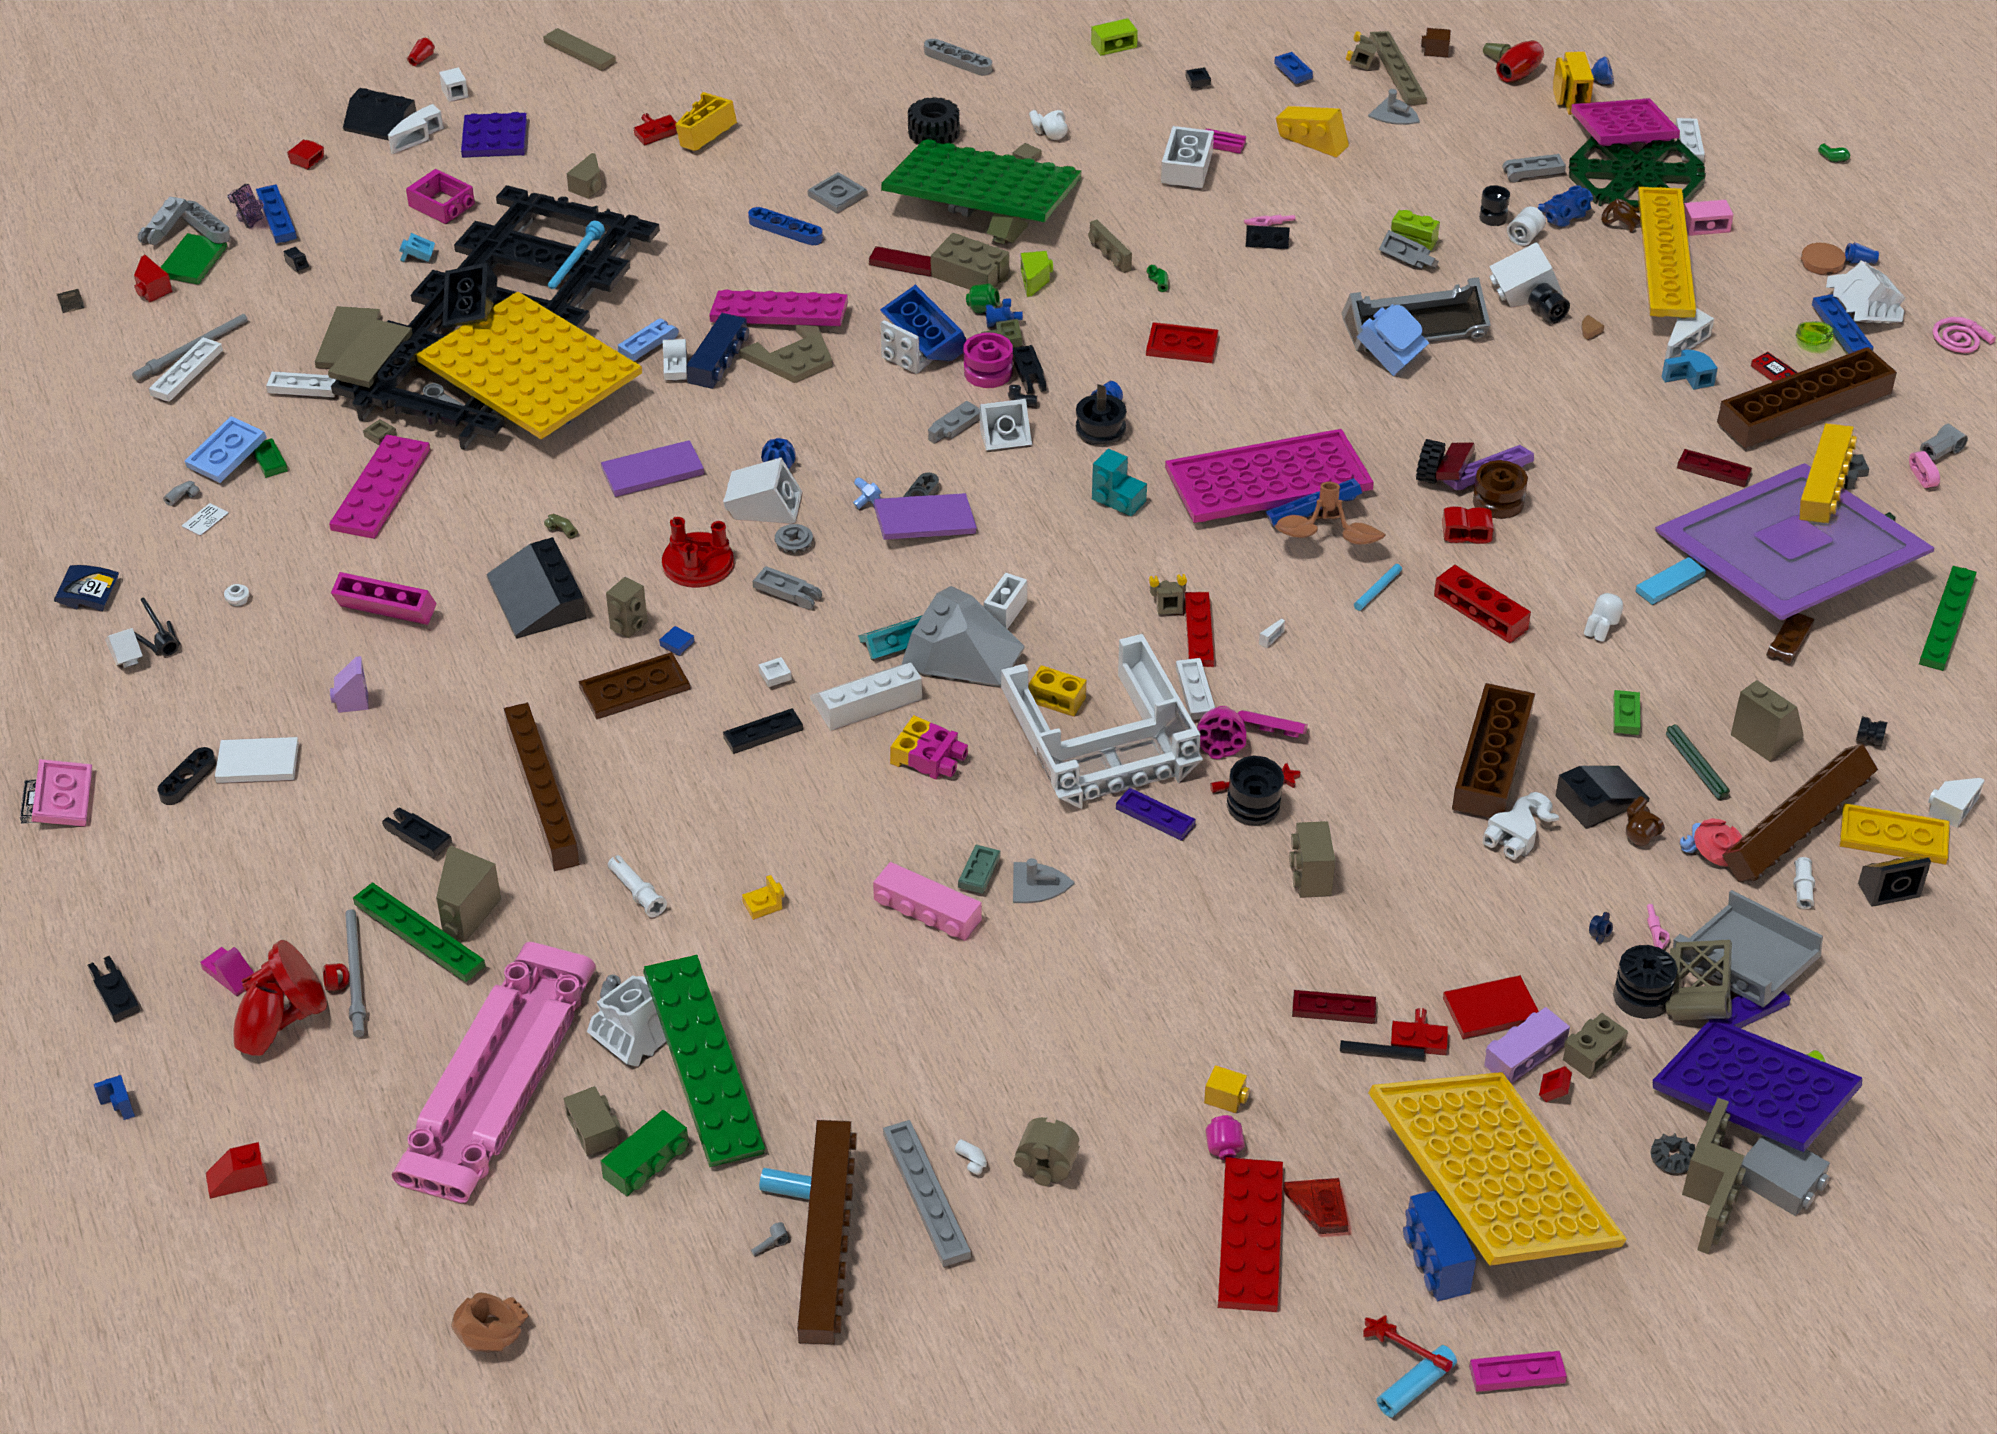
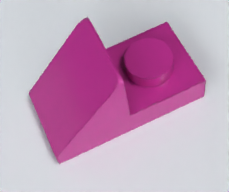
M220 947L200 962L202 970L235 996H239L245 991L241 980L254 973L236 947L229 951Z

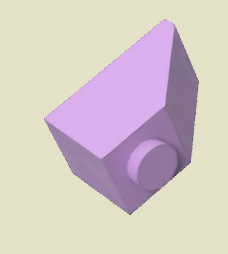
M361 656L355 657L334 677V688H330L331 703H336L338 713L369 710L368 689Z

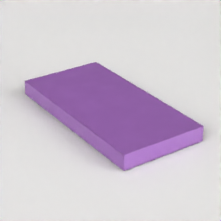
M690 440L601 462V469L615 497L704 475V467Z
M966 493L874 499L873 505L883 540L976 533L977 527Z

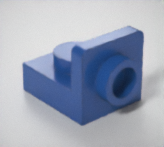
M121 1075L94 1084V1089L101 1105L111 1102L114 1111L120 1110L124 1120L135 1117Z

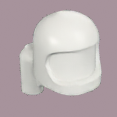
M1032 110L1029 113L1037 134L1041 135L1044 131L1051 140H1060L1067 134L1068 127L1065 123L1063 111H1052L1044 117L1038 114L1036 110Z
M1611 593L1601 594L1596 600L1592 615L1588 617L1584 634L1589 637L1595 636V639L1598 641H1604L1610 625H1617L1623 611L1622 599Z

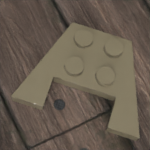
M795 325L796 332L803 339L771 353L759 342L739 350V357L793 383L833 367L830 353L818 326Z

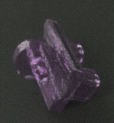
M243 184L239 189H235L228 194L227 197L230 203L235 204L238 209L236 213L238 221L244 222L246 228H252L257 221L264 218L261 211L264 203L262 200H256L249 184Z

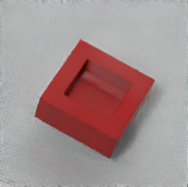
M1564 1066L1543 1074L1539 1096L1547 1102L1567 1095L1572 1072Z

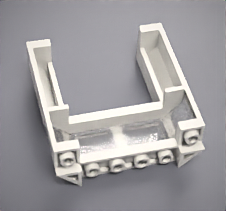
M1143 634L1120 639L1118 677L1142 720L1073 739L1061 741L1060 729L1050 730L1028 689V669L1025 664L1001 670V688L1058 798L1082 809L1083 801L1117 793L1129 788L1166 780L1171 777H1175L1179 783L1203 760L1199 753L1200 733Z

